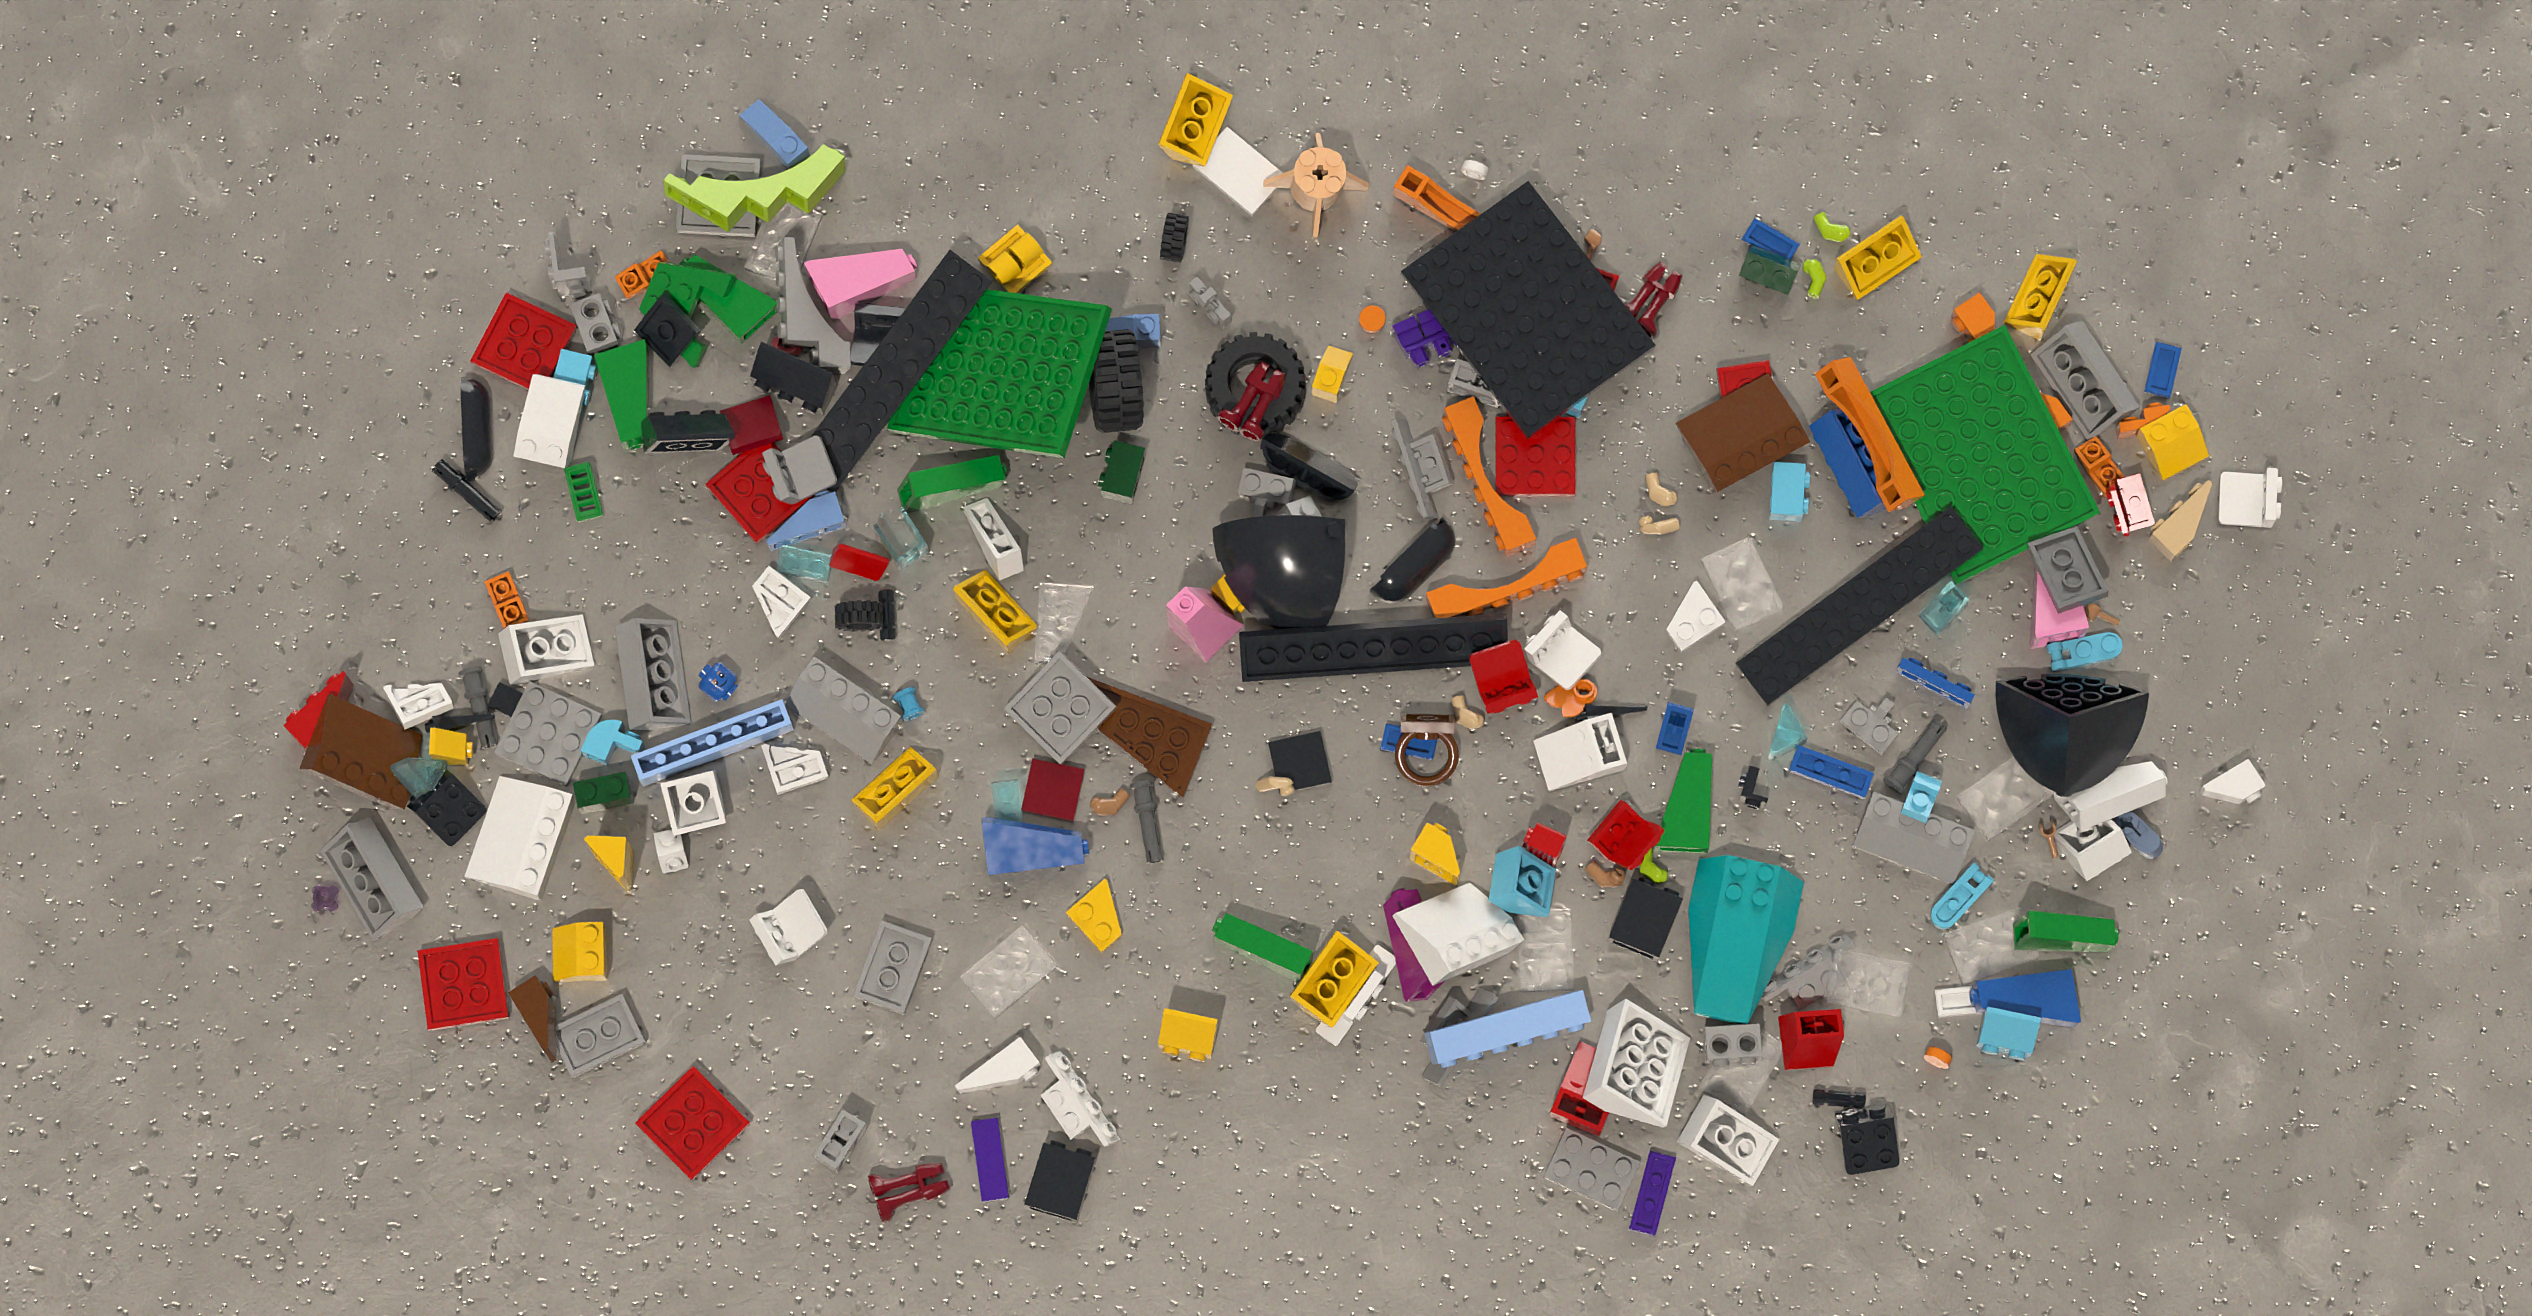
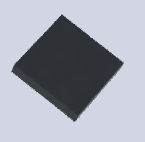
M666 293L660 295L634 329L669 367L677 363L702 331Z
M1321 731L1268 742L1275 777L1291 779L1294 792L1332 784Z

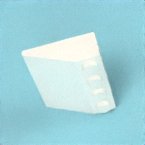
M499 776L464 877L542 901L576 803L573 794L543 785Z
M1471 883L1392 915L1433 986L1507 955L1525 941L1513 919L1501 908L1491 903L1489 898Z
M1624 999L1607 1010L1583 1098L1606 1112L1664 1128L1667 1126L1690 1037L1631 1001Z

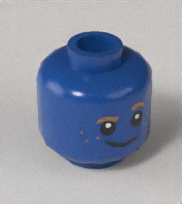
M717 662L713 666L707 664L698 674L701 678L698 685L699 689L715 702L721 699L726 701L738 687L736 683L737 675L721 662Z

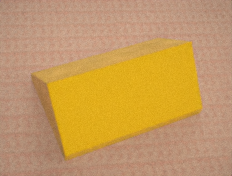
M1186 73L1158 145L1172 160L1202 167L1206 166L1233 95Z
M1901 215L1836 259L1834 270L1855 299L1859 300L1922 258L1904 217Z
M2036 254L2003 323L2041 341L2077 261L2071 258Z
M986 570L957 584L953 588L957 601L1008 655L1039 627Z
M909 747L851 801L878 830H881L938 778L937 770L912 747Z
M586 836L584 841L592 854L629 893L632 890L635 852L627 838Z
M1336 930L1292 991L1290 998L1302 1011L1328 1027L1333 1028L1379 962Z

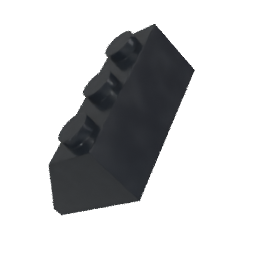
M761 341L750 374V379L754 384L753 387L763 393L771 391L778 395L777 398L787 404L795 402L801 405V409L809 414L815 415L817 412L824 415L837 389L834 375Z
M705 410L695 415H691L690 411H679L674 413V415H665L664 412H653L641 422L644 453L721 451L735 438L734 431L725 413L716 414L715 410Z

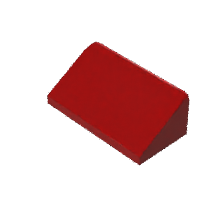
M840 543L833 548L829 566L870 580L879 581L889 564V559Z

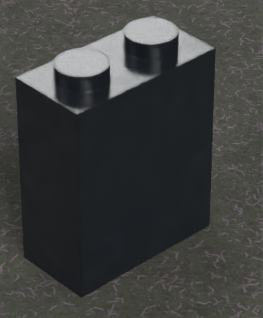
M1640 877L1639 880L1633 878L1609 935L1608 942L1658 962L1683 898L1678 897L1679 893L1670 888L1661 890L1654 887V883L1648 879Z
M1051 1140L1050 1144L1043 1142L1024 1206L1026 1209L1078 1223L1095 1168L1096 1158L1091 1156L1092 1152L1085 1149L1077 1148L1075 1152L1065 1149L1066 1144Z

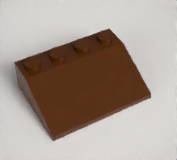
M1768 373L1675 423L1712 493L1721 491L1810 443L1799 419Z
M328 694L299 769L390 809L405 810L415 782L422 734L410 729L404 730L403 726Z

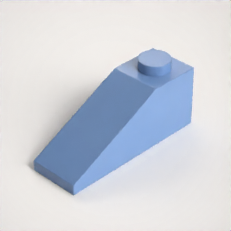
M760 99L739 115L787 170L810 157L808 147Z
M1133 314L1109 318L1106 331L1129 329L1135 334L1138 348H1161L1159 314Z
M829 491L819 492L814 495L813 499L807 501L766 540L770 551L846 528L836 493H830Z

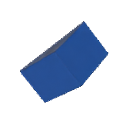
M1668 702L1656 749L1682 755L1694 709Z

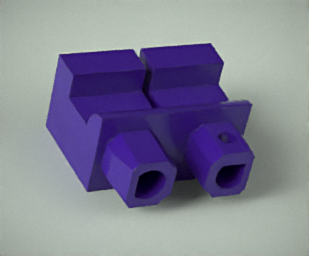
M1428 310L1417 314L1416 319L1415 316H1412L1392 325V333L1405 358H1410L1417 369L1429 363V358L1425 352L1429 349L1434 348L1439 358L1446 357L1452 353L1450 338Z

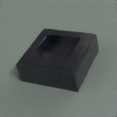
M499 682L487 706L511 718L523 693Z

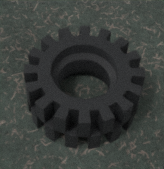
M1167 213L1160 249L1161 260L1182 262L1189 216Z
M857 600L855 602H841L835 606V628H838V630L864 632L883 627L882 603L877 601L871 602V600Z

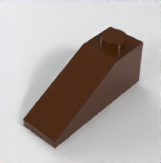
M535 975L509 991L508 994L551 1063L556 1061V1007L550 997L554 996V993L546 981L541 984Z

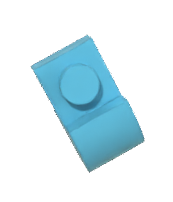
M605 720L596 724L589 731L580 751L583 756L608 766L616 746L637 754L644 750L645 745L640 740L641 736L630 731H626L625 734L622 733L625 728L622 721Z
M1917 771L1901 814L1926 823L1942 781Z

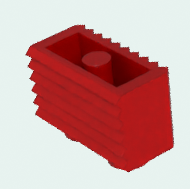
M1537 822L1535 828L1529 827L1522 847L1550 866L1555 867L1564 849L1567 835Z

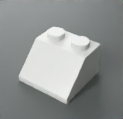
M716 769L660 783L673 836L726 823L723 797Z
M2111 819L2082 831L2073 821H2070L2056 830L2054 834L2056 843L2072 867L2086 881L2096 877L2132 853L2122 829Z

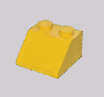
M2187 404L2141 427L2136 435L2162 482L2209 457L2200 426Z
M1426 823L1411 848L1410 860L1450 884L1457 886L1460 870L1451 836L1447 834L1448 830L1437 823L1433 825Z
M578 922L552 928L553 982L607 980V927L604 922Z
M1164 1008L1158 1047L1163 1049L1162 1053L1167 1055L1189 1054V1059L1205 1062V1058L1212 1059L1218 1032V1019Z

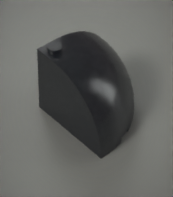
M1305 515L1260 516L1238 519L1212 528L1215 554L1226 575L1224 579L1234 596L1252 616L1264 625L1268 624L1275 629L1328 625L1334 613L1343 580L1345 519Z
M2041 674V679L2027 680L2025 675L1996 681L1995 697L2003 736L2018 764L2037 783L2056 792L2058 796L2070 797L2074 793L2091 788L2103 781L2116 770L2129 754L2145 720L2149 699L2148 692L2124 683H2120L2118 687L2105 684L2106 679L2071 674Z

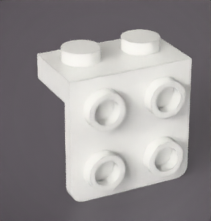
M2267 468L2264 474L2223 472L2220 476L2219 523L2223 525L2272 528L2276 519H2280L2281 503H2277V493H2281L2282 477H2278V468Z
M1559 611L1555 616H1550L1546 620L1544 628L1537 635H1533L1527 641L1525 647L1528 660L1565 690H1570L1602 655L1601 650L1571 626L1568 616L1562 611Z
M803 889L796 890L773 910L755 914L749 919L755 933L762 941L775 965L796 960L827 935L826 926Z

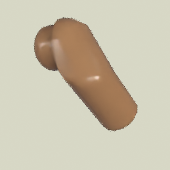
M1120 788L1112 799L1093 798L1090 802V808L1095 814L1100 816L1115 815L1127 802L1130 795Z
M1595 861L1585 868V871L1602 888L1619 887L1625 879V873L1621 869L1603 871Z

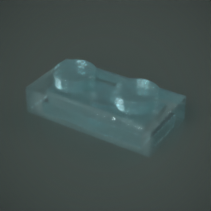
M781 545L775 571L785 575L828 583L832 568L829 566L831 555Z
M1018 779L991 782L995 818L1023 822Z

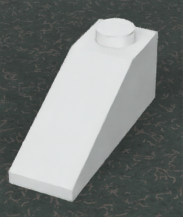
M988 498L963 507L980 547L999 581L1024 571L1021 549Z
M1019 1037L956 1084L955 1087L958 1093L962 1094L1016 1084L1022 1080L1028 1082L1039 1073L1037 1069L1041 1065L1022 1038Z

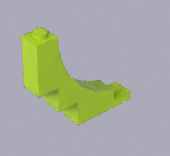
M823 144L809 158L791 169L769 177L745 181H725L699 176L689 185L685 179L677 178L669 173L663 180L664 193L666 197L729 232L747 211L767 223L774 218L787 202L809 214L846 172L845 156L837 149H831Z

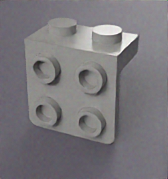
M548 232L549 240H545L544 244L546 255L549 257L550 264H552L548 265L549 280L552 281L553 289H558L560 297L570 295L572 298L583 297L586 293L592 292L591 282L585 267L562 270L558 241L554 232Z
M813 436L782 452L772 448L762 452L765 459L763 462L764 469L772 477L774 483L772 489L776 498L780 501L793 505L835 485L837 482V477L824 443L819 436Z

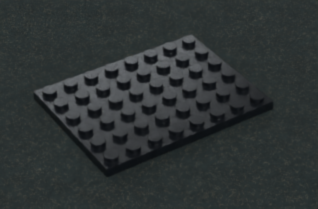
M1529 181L1401 271L1402 277L1527 439L1652 351L1656 346Z

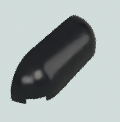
M462 377L463 461L466 479L469 482L479 479V476L486 472L493 461L491 398L487 389L475 379Z
M1275 433L1267 434L1262 438L1260 450L1262 449L1263 455L1268 462L1266 465L1280 476L1295 479L1296 485L1317 497L1333 502L1334 500L1349 498L1356 490L1357 480L1349 470L1289 436Z
M1443 517L1436 525L1433 523L1380 576L1381 580L1370 589L1369 593L1385 603H1399L1409 598L1451 556L1455 547V534L1451 525Z

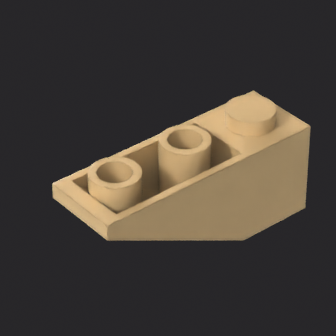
M2209 480L2204 485L2200 483L2195 485L2188 493L2191 497L2185 503L2180 500L2169 511L2172 515L2166 521L2161 518L2150 529L2153 533L2149 540L2171 562L2194 539L2212 486V482Z

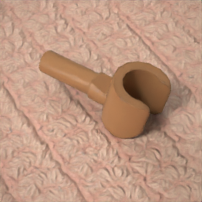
M1590 229L1584 241L1590 244L1586 253L1590 261L1595 249L1602 241L1600 233L1594 229Z
M2089 604L2084 608L2089 622H2093L2096 617L2116 626L2120 622L2119 619L2105 614L2096 604Z
M2050 818V829L2044 830L2041 821H2039L2038 827L2041 834L2048 841L2052 858L2058 857L2054 841L2056 826Z

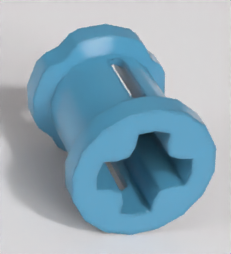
M915 687L906 688L893 696L894 701H898L904 714L902 719L905 722L920 717L925 713L924 708L920 707L915 696Z

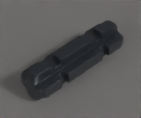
M883 589L878 592L879 602L883 604V627L880 630L881 641L890 642L896 639V629L893 628L895 626V604H892V601H894V591Z
M1815 1089L1812 1095V1102L1814 1105H1824V1103H1827L1828 1106L1849 1107L1853 1105L1856 1108H1863L1866 1104V1094L1864 1092L1851 1094L1850 1091L1835 1090L1825 1092V1090Z

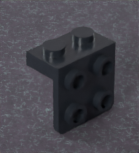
M870 303L855 304V329L850 354L852 365L863 366L906 308L878 306Z
M444 768L442 771L435 772L430 777V783L423 790H418L411 796L407 807L445 844L453 846L486 813V807L451 772Z
M1872 1104L1868 1108L1858 1110L1848 1108L1840 1113H1835L1836 1124L1841 1134L1847 1174L1853 1175L1894 1168L1899 1165L1894 1116L1888 1104Z

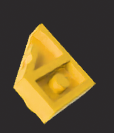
M1103 879L1066 912L1067 916L1101 954L1122 937L1106 879Z

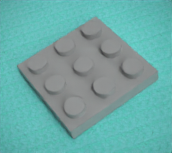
M682 154L680 178L685 179L689 185L699 176L725 181L760 179V158ZM678 203L677 233L755 237L757 216L748 211L727 232Z
M1059 651L1011 700L1004 710L1060 765H1063L1114 712L1117 706Z
M529 681L494 753L568 787L583 756L580 750L586 736L600 722L602 714Z

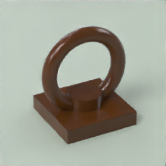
M1401 713L1400 730L1403 734L1396 744L1394 754L1395 763L1400 774L1406 780L1418 786L1431 787L1443 783L1454 773L1459 760L1458 746L1451 735L1455 734L1454 714ZM1413 738L1422 740L1440 738L1445 743L1448 750V760L1445 767L1439 773L1432 776H1421L1409 768L1405 752Z

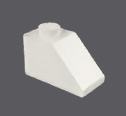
M2247 759L2205 784L2200 789V793L2202 796L2239 805L2245 801L2250 804L2262 796L2261 791L2266 785L2250 760Z

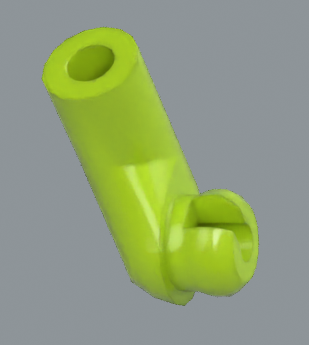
M1821 212L1813 217L1824 239L1842 242L1849 238L1850 229L1846 225L1830 224L1825 212Z
M1807 259L1802 266L1803 271L1809 274L1812 279L1807 295L1819 299L1827 276L1821 262L1816 259Z
M1651 848L1640 864V873L1654 884L1664 883L1668 878V873L1665 869H1661L1653 863V849Z

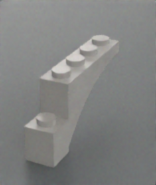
M784 237L775 248V260L779 261V271L776 273V286L780 287V297L777 298V312L781 313V322L778 323L777 332L778 338H782V347H813L809 355L810 364L830 373L845 374L851 368L850 342H845L841 339L815 307L800 273L796 256L795 238Z

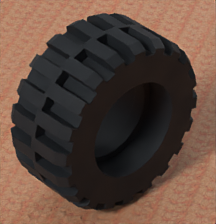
M1129 329L1105 331L1090 377L1089 393L1093 420L1096 430L1101 433L1137 430L1143 424L1144 401L1139 351L1135 334Z
M1249 332L1250 337L1243 338L1242 334L1234 336L1233 342L1230 343L1227 340L1221 345L1220 351L1214 352L1211 357V363L1207 365L1205 392L1207 403L1210 405V411L1216 417L1221 410H1233L1239 403L1231 392L1230 385L1233 375L1242 367L1264 362L1270 365L1272 370H1279L1286 374L1278 400L1271 401L1260 425L1264 436L1272 431L1279 433L1284 430V425H1291L1293 423L1295 415L1300 413L1303 407V400L1306 395V375L1304 374L1303 363L1301 360H1298L1297 352L1293 348L1289 349L1287 347V342L1281 338L1276 341L1271 334L1265 333L1264 337L1257 336V332ZM1255 406L1248 408L1238 431L1234 432L1231 430L1232 433L1240 434V429L1251 416Z

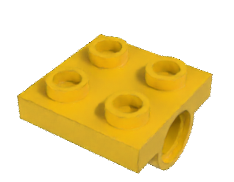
M1018 224L978 257V261L1006 292L1020 293L1052 266V262L1043 253L1036 240L1029 233H1025Z

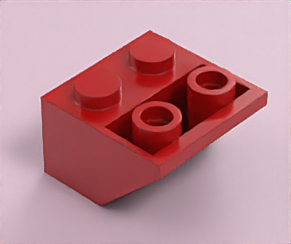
M1841 1009L1801 1011L1778 1016L1785 1070L1834 1066L1844 1038Z

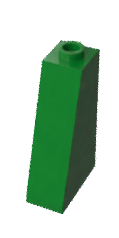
M695 254L690 259L687 257L679 263L680 265L692 266L693 268L727 273ZM737 278L734 280L728 297L723 298L704 287L698 300L740 345L746 342L778 313L777 302L773 298Z
M645 339L594 355L623 449L636 450L643 447L641 422L649 416V350Z
M999 455L910 472L906 475L897 491L902 509L904 508L908 514L1000 488L1006 480L1007 471L1005 464L1000 462Z
M1691 749L1690 752H1685L1660 825L1664 829V833L1659 843L1654 846V851L1708 854L1712 753H1706L1704 749Z
M2028 911L2013 923L2014 950L2108 952L2118 943L2119 932L2115 928L2114 919Z
M1225 913L1223 919L1218 917L1213 926L1212 932L1215 933V942L1297 983L1300 982L1313 961V951L1228 913Z

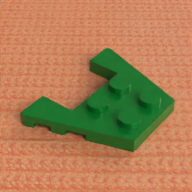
M658 262L639 310L646 315L660 295L666 293L691 319L704 287L723 298L728 297L736 275L709 269L693 268L692 266ZM695 339L682 357L691 367H699L707 345Z

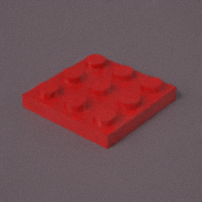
M506 292L470 363L529 391L533 374L552 378L557 367L561 349H567L578 327L576 324Z
M1495 417V492L1499 496L1575 497V417H1558L1529 439L1524 436L1511 417Z
M774 442L743 452L705 484L708 490L757 545L794 515L807 501L814 498V495L793 505L776 498L772 489L774 485L772 477L767 474L763 466L765 459L762 452L771 448L781 451Z
M498 938L417 950L428 1031L509 1019Z
M694 1066L635 1122L691 1181L705 1170L751 1125Z

